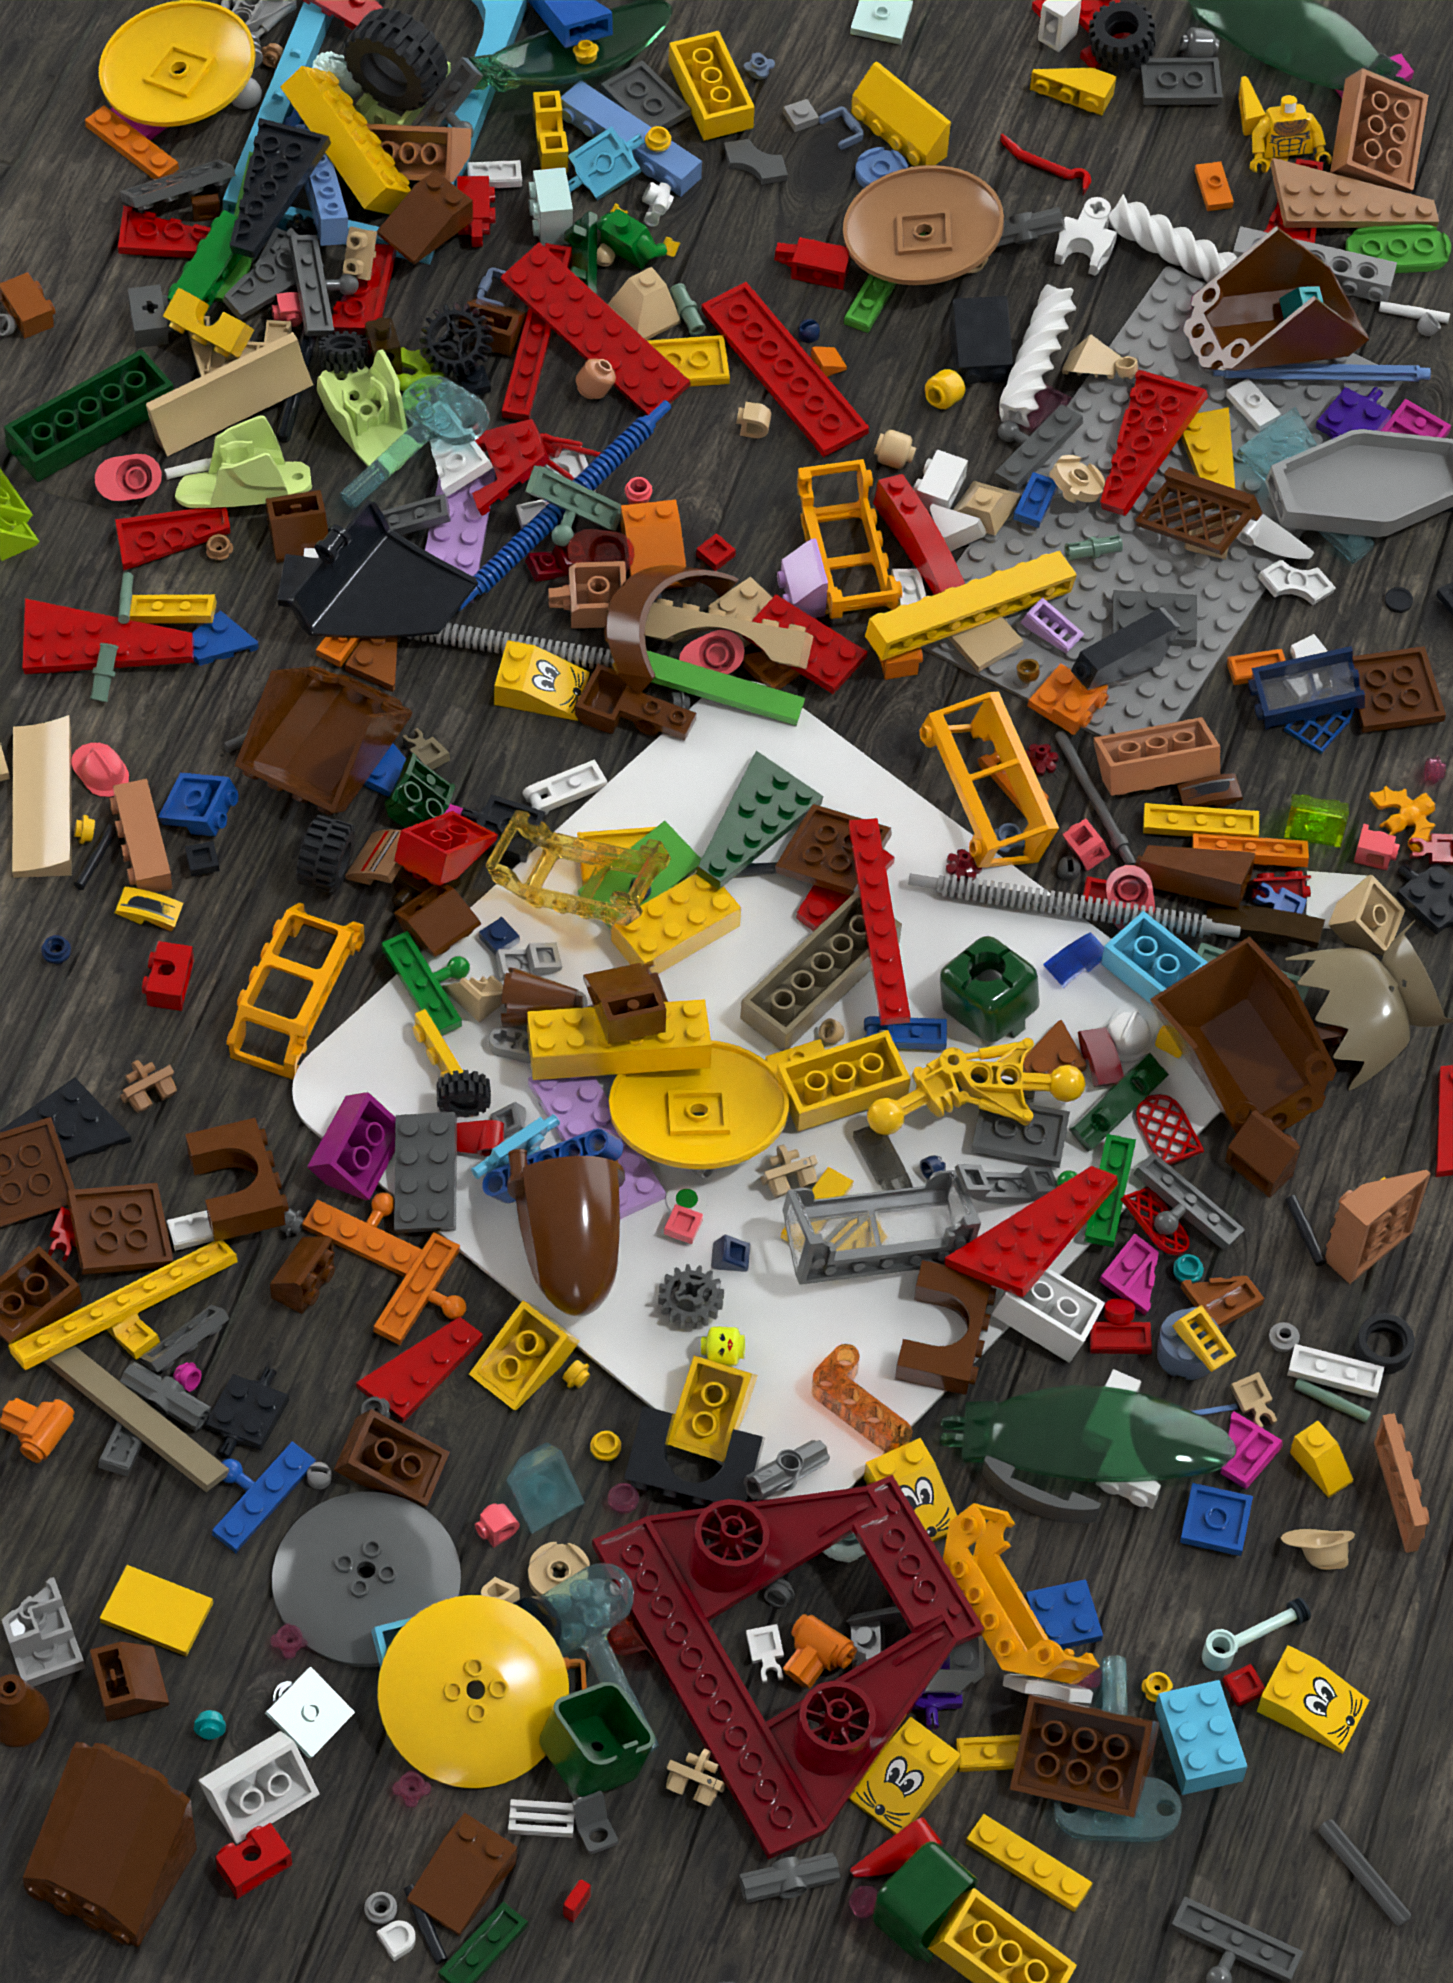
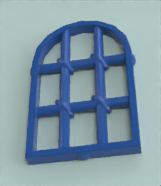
M1331 688L1317 692L1318 697L1324 694H1331L1329 697L1334 696ZM1314 696L1310 697L1307 702L1314 701ZM1354 708L1350 709L1348 718L1341 715L1342 711L1331 713L1330 719L1323 727L1315 722L1316 717L1304 719L1305 724L1298 732L1290 729L1295 722L1288 723L1284 731L1322 754L1345 726L1349 724L1354 714ZM1337 717L1344 722L1333 734L1328 731V726ZM1311 724L1317 728V733L1309 741L1302 736V733ZM1322 733H1325L1330 738L1320 748L1314 743Z

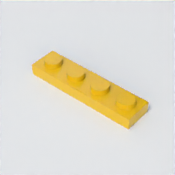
M1145 803L1143 833L1192 837L1193 833L1259 837V811Z
M983 1814L966 1839L967 1845L1074 1913L1092 1888L1093 1883L985 1814Z

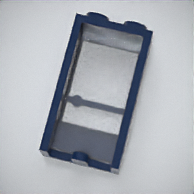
M1352 646L1252 668V679L1248 680L1251 696H1256L1258 704H1254L1257 720H1263L1265 730L1270 729L1272 726L1357 707L1358 709L1365 708L1364 690L1360 689L1358 669L1354 668Z

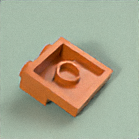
M1060 663L1028 700V707L1075 735L1081 727H1087L1097 708L1101 710L1107 703L1109 698L1107 694L1108 685L1105 684L1087 690L1071 672V669Z

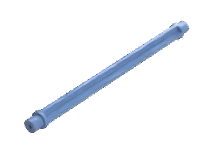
M1293 363L1237 371L1213 370V376L1233 379L1419 382V380H1430L1431 375L1430 368H1420L1419 365Z

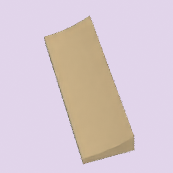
M292 332L146 403L155 439L168 457L313 386L304 362L298 339Z
M69 715L41 724L13 727V878L72 876L71 724Z

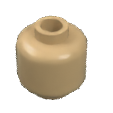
M890 429L885 434H880L874 454L878 455L879 463L896 469H902L906 462H912L916 447L911 446V436Z

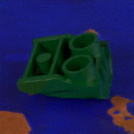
M412 753L404 762L391 795L384 803L387 814L404 829L443 815L450 805L456 785L448 783L417 759V755Z

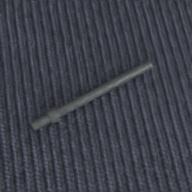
M1065 731L1056 733L1055 738L1111 838L1110 844L1115 853L1120 854L1125 865H1135L1136 859L1130 850L1131 844L1126 835L1121 834L1068 736Z

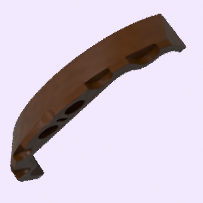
M677 565L650 567L628 578L622 584V587L615 592L608 605L607 625L604 627L605 641L609 643L614 660L612 666L616 674L638 694L655 678V673L646 650L645 626L653 602L665 588L676 581L686 587H694L702 583L722 597L739 579L722 572Z

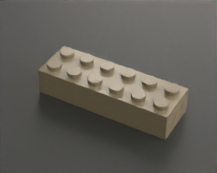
M858 890L741 1001L740 1019L781 1051L789 1049L871 970ZM895 919L898 943H900L902 923Z

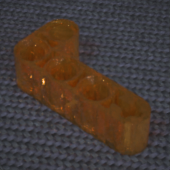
M851 1344L837 1346L813 1372L812 1396L885 1453L910 1443L912 1438L911 1425L853 1381L858 1374L860 1358L857 1348ZM843 1360L849 1361L851 1365H842L839 1362ZM822 1381H828V1382H830L832 1385H831V1386H823V1385L820 1384V1382H822ZM852 1399L856 1403L846 1404L844 1403V1400ZM874 1417L879 1419L880 1421L873 1423L868 1421L867 1419Z

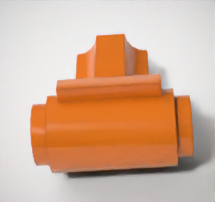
M15 1398L13 1401L9 1400L3 1408L0 1425L1 1428L18 1436L21 1442L20 1451L26 1458L35 1463H40L41 1460L47 1459L72 1424L75 1412L71 1406L59 1399H55L53 1402H41L38 1407H35Z
M804 1614L796 1621L792 1628L791 1634L795 1638L794 1646L797 1650L785 1664L783 1671L794 1682L803 1688L810 1689L825 1668L829 1671L839 1667L846 1668L854 1659L857 1648L854 1646L853 1641L815 1616Z

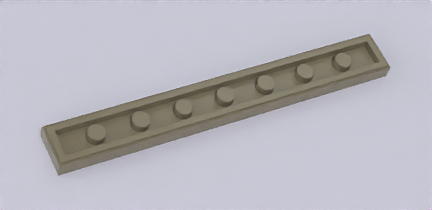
M72 1346L43 1361L205 1492L227 1477L229 1468L76 1346Z

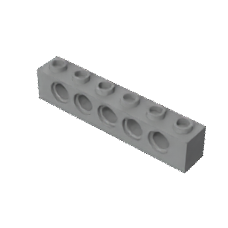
M1240 226L1233 254L1239 258L1263 238L1267 232ZM1294 239L1331 267L1345 295L1365 298L1375 302H1388L1397 262Z

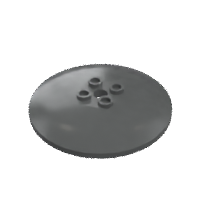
M381 1492L344 1494L331 1498L310 1509L286 1533L276 1553L272 1572V1589L275 1605L284 1625L293 1637L314 1654L328 1661L353 1667L380 1666L371 1633L374 1627L414 1617L432 1604L458 1597L461 1587L459 1557L455 1545L443 1525L432 1514L416 1503L399 1496ZM365 1566L375 1570V1574L370 1578H362L357 1572Z

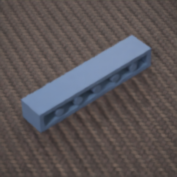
M581 80L561 97L563 120L582 130L588 137L595 138L612 126L618 136L626 142L639 133L645 141L646 134L652 128ZM671 141V145L667 150L661 152L650 150L646 144H642L632 151L634 160L646 176L652 177L659 183L668 184L671 187L670 191H673L680 197L701 179L702 161L673 141Z

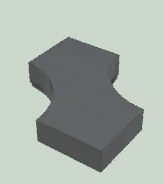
M750 139L724 143V152L731 170L747 171L757 177L761 185L788 181V173L782 155H771L761 152L752 144Z

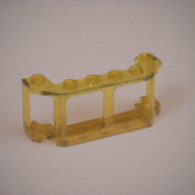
M516 810L485 864V867L492 876V880L496 884L506 888L535 908L545 907L553 909L560 914H566V912L575 914L586 920L593 918L601 920L608 925L619 924L628 926L642 914L643 910L640 904L655 877L668 866L671 856L661 841L649 839L646 845H641L639 851L551 832L546 823L541 822L539 826L531 825L527 821L530 814L525 811ZM517 830L523 837L543 849L525 884L521 883L511 869L498 864ZM558 859L595 866L580 896L541 888ZM615 870L637 875L629 893L614 891L610 896L611 903L593 900L608 871Z

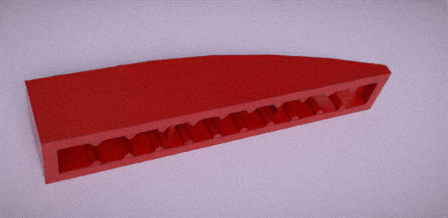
M899 474L878 480L873 504L933 594L936 595L948 588L964 585V579L942 534L904 475Z

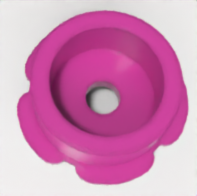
M186 1362L176 1368L173 1379L178 1381L186 1391L190 1392L198 1386L202 1374L201 1370L196 1368L193 1362Z

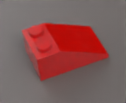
M451 811L401 830L394 862L404 866V869L408 872L423 876L431 884L443 885L457 879L497 840L498 834Z

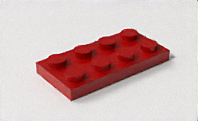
M775 595L752 620V622L761 624L763 619L779 622L778 627L786 629L789 628V624L805 627V632L813 635L807 668L789 667L832 694L842 686L867 657L866 650L778 595ZM742 635L743 638H745V639L748 640L749 642L753 643L754 645H756L757 647H759L760 649H762V648H761L760 646H758L753 640H751L750 638H748V637Z

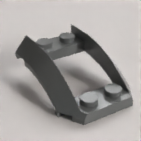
M897 1606L853 1614L846 1621L851 1626V1641L854 1642V1646L857 1648L856 1655L852 1660V1669L886 1649L885 1625L906 1622ZM978 1636L956 1646L950 1654V1669H939L923 1693H954L956 1696L962 1695V1690L971 1682L975 1684L985 1676L983 1636Z

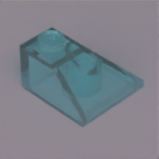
M547 1442L521 1456L506 1479L527 1527L532 1534L585 1503L562 1451Z

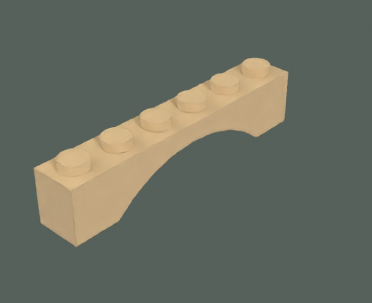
M657 598L656 603L653 602L649 610L645 626V637L675 643L686 636L702 631L730 630L753 640L776 663L802 669L807 668L813 635L806 633L805 627L789 624L788 629L778 627L779 622L763 619L762 624L752 622L753 617L736 614L735 618L725 617V611L711 608L709 613L700 612L699 606L683 603L682 608L673 606V601Z

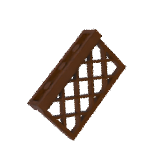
M1169 467L1163 474L1166 482L1134 521L1138 527L1223 555L1250 519L1258 521L1263 512L1255 495ZM1169 492L1177 494L1178 498L1163 502ZM1194 500L1198 501L1199 505L1184 510L1185 503ZM1176 506L1180 507L1179 512L1166 516L1165 510ZM1213 508L1220 509V512L1205 516V511ZM1161 512V518L1153 521L1148 520L1151 515ZM1201 513V519L1187 523L1186 517ZM1235 515L1240 516L1237 521L1227 524L1226 518ZM1182 519L1183 525L1175 528L1168 527L1169 523ZM1222 520L1223 526L1208 531V524ZM1200 527L1204 529L1203 533L1194 536L1189 535L1191 530ZM1225 534V537L1219 544L1210 541V538Z

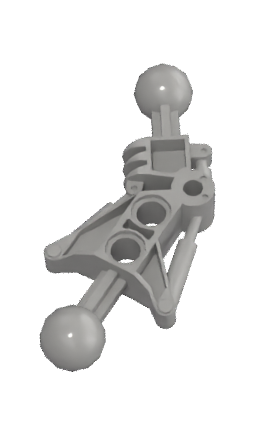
M222 0L221 6L230 10L232 5V12L239 16L250 30L256 51L254 68L258 67L263 61L259 37L263 33L267 34L283 17L296 10V0ZM250 77L247 85L232 101V104L246 110L255 107L260 102L262 93L258 82Z

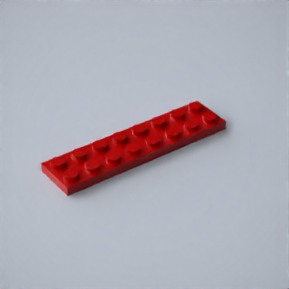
M540 242L500 277L501 282L586 361L594 358L607 360L612 365L616 375L613 386L644 415L648 416L664 400L671 404L691 386L690 380Z
M747 282L701 304L702 313L717 331L724 335L727 343L823 457L869 434V426Z

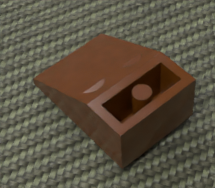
M641 963L583 975V980L608 1044L666 1032V1007L658 986Z

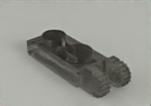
M870 1126L853 1131V1139L877 1185H880L883 1191L896 1190L891 1180L896 1178L902 1189L913 1187L911 1179L888 1135L878 1134Z

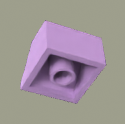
M816 538L782 559L781 571L777 572V581L779 588H784V600L811 617L816 618L825 616L828 581Z

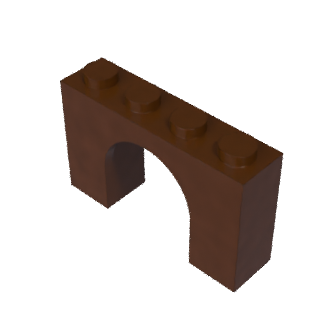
M256 1118L185 1134L187 1151L194 1175L236 1167L248 1170L256 1176L254 1182L242 1191L205 1200L208 1222L214 1242L286 1225L284 1212L289 1211L285 1194H279L278 1190L282 1189L278 1172H272V1168L275 1167L271 1150L266 1151L265 1146H268L266 1132L264 1128L259 1129Z
M922 1260L914 1300L946 1307L955 1311L965 1322L967 1332L959 1341L947 1346H935L903 1339L896 1366L895 1379L967 1395L969 1384L975 1385L979 1367L974 1366L975 1357L980 1359L982 1357L985 1341L980 1340L981 1331H988L991 1314L986 1313L987 1305H994L997 1288L948 1268L943 1264Z

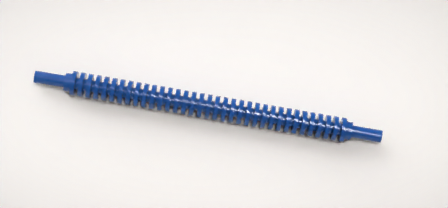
M664 400L648 416L638 417L592 463L575 477L573 482L594 491L654 433L655 424L672 408L670 403ZM550 503L547 504L511 541L503 546L496 555L473 575L477 579L478 585L458 610L461 611L478 594L488 593L544 537L561 523L565 510Z

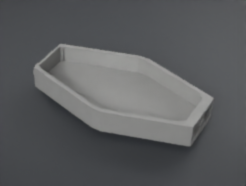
M1358 429L1351 430L1271 465L1265 482L1281 527L1382 537L1393 534L1453 507V439Z

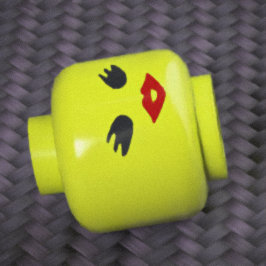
M713 1326L709 1329L707 1337H701V1355H707V1359L730 1367L736 1366L740 1359L745 1358V1335H740L737 1327Z

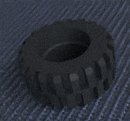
M381 8L369 12L348 36L344 44V61H347L346 67L348 72L352 73L353 80L362 86L361 89L366 94L369 93L373 96L372 99L378 103L381 101L386 107H395L398 111H412L422 108L434 95L448 74L446 53H443V46L440 42H437L433 32L428 31L421 21L417 22L413 19V16L407 13L402 14L397 9Z

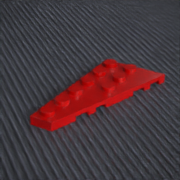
M1138 369L1135 374L1134 388H1131L1129 395L1131 399L1129 407L1125 410L1118 435L1116 454H1113L1111 460V472L1106 478L1100 500L1103 510L1122 516L1128 514L1208 398L1206 389Z
M25 598L24 674L93 670V667L97 666L100 643L119 646L114 668L194 663V637L191 632L133 620L122 624L118 621V617Z
M1090 1166L945 1257V1266L1024 1298L1118 1185L1117 1175Z

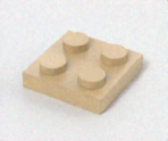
M749 577L708 606V613L711 608L725 611V617L735 618L736 614L753 617V620L773 597L753 578ZM735 633L742 640L744 647L751 644V642L742 637V634Z

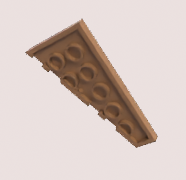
M1272 158L1270 163L1284 228H1363L1427 224L1437 227L1439 223L1434 200Z

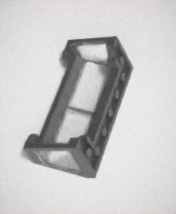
M956 1170L937 1171L930 1176L926 1185L921 1187L814 1199L813 1191L808 1188L791 1189L787 1191L782 1209L795 1276L799 1285L920 1270L922 1260L945 1265V1257L977 1238L981 1225L970 1197L963 1190Z

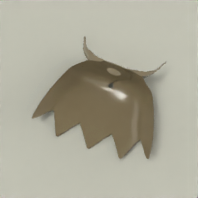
M1415 920L1392 941L1385 951L1381 962L1370 952L1358 948L1319 950L1294 955L1285 959L1286 961H1315L1299 979L1297 984L1330 991L1315 1017V1021L1348 1029L1332 1057L1341 1060L1364 1061L1360 1072L1351 1082L1348 1088L1349 1091L1371 1079L1400 1054L1410 1041V1025L1434 1027L1453 1022V1018H1445L1428 973L1412 944L1405 936V933ZM1403 980L1407 981L1406 987L1402 986Z

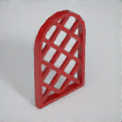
M1155 1094L1146 1097L1137 1106L1136 1121L1152 1153L1154 1152L1158 1155L1156 1150L1163 1152L1162 1160L1168 1165L1204 1153V1148L1184 1110L1175 1099L1168 1095ZM1159 1100L1168 1101L1170 1103L1168 1108L1157 1105ZM1143 1105L1152 1108L1149 1115L1140 1112ZM1173 1105L1179 1112L1171 1110ZM1155 1109L1165 1112L1163 1120L1152 1117ZM1169 1114L1179 1117L1177 1125L1166 1122ZM1140 1117L1147 1119L1144 1126L1140 1120ZM1182 1120L1185 1122L1188 1129L1180 1127ZM1150 1121L1161 1124L1158 1132L1147 1128ZM1164 1126L1174 1129L1171 1137L1161 1133ZM1178 1131L1188 1134L1185 1142L1175 1138ZM1148 1134L1155 1136L1153 1143L1149 1138ZM1191 1137L1194 1139L1197 1146L1189 1143ZM1159 1138L1169 1141L1167 1148L1156 1145ZM1173 1143L1183 1146L1180 1154L1170 1150ZM1186 1148L1193 1149V1151L1185 1153ZM1168 1154L1175 1156L1174 1158L1166 1160Z
M1147 1187L1124 1195L1121 1198V1201L1159 1249L1174 1256L1182 1255L1188 1249L1189 1238L1180 1223L1177 1230L1172 1233L1173 1240L1165 1237L1164 1234L1153 1231V1226H1155L1153 1215L1157 1216L1159 1213L1152 1210V1205L1160 1208V1212L1170 1211L1153 1190ZM1140 1199L1148 1202V1207L1140 1204ZM1140 1209L1148 1212V1218L1140 1214ZM1177 1237L1183 1240L1184 1246L1177 1242ZM1165 1242L1173 1245V1248L1165 1245Z

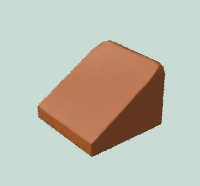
M817 346L811 348V359L826 377L847 370V366L836 348Z

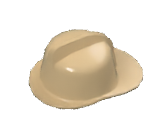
M1299 1529L1283 1534L1281 1540L1287 1545L1301 1547L1307 1561L1312 1566L1323 1570L1342 1569L1348 1565V1541L1354 1538L1355 1533L1352 1531Z

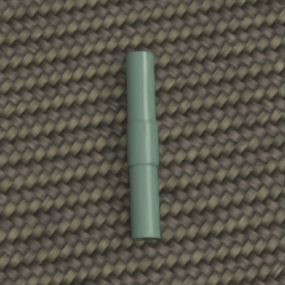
M129 572L122 575L118 621L122 624L128 623L130 619L133 575Z
M1298 1378L1294 1386L1295 1390L1367 1423L1371 1415L1370 1411Z

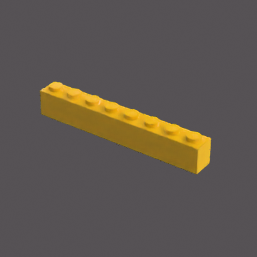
M1060 550L1051 554H1043L1037 559L1026 563L1020 562L1012 568L995 571L989 576L973 579L959 587H951L942 593L925 596L917 602L900 605L892 611L878 613L869 619L865 637L883 661L1032 607L1042 597L1048 601L1070 593L1077 574Z

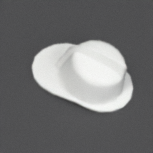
M1127 1003L1118 1007L1106 1027L1114 1042L1120 1061L1132 1062L1143 1057L1157 1032V1016L1152 1009L1144 1004Z

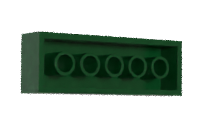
M141 349L5 425L6 447L36 482H39L150 419L146 403L173 391V383Z

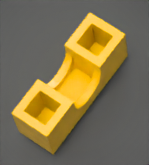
M560 91L533 92V118L541 170L565 168L566 173H568V145L566 132L563 131Z
M178 288L163 314V317L170 321L169 327L181 334L185 330L192 333L191 339L203 346H206L207 342L215 346L214 351L226 358L230 354L239 358L254 329L225 312L222 313L215 324L205 326L204 316L209 305Z

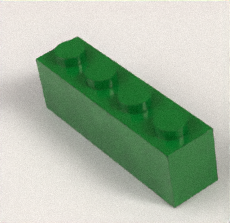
M223 210L221 215L214 219L207 237L199 242L196 254L191 261L184 265L182 275L177 283H173L170 287L167 297L169 302H171L177 289L180 288L201 299L210 308L217 294L243 256L232 253L230 248L235 220L238 219L237 216Z

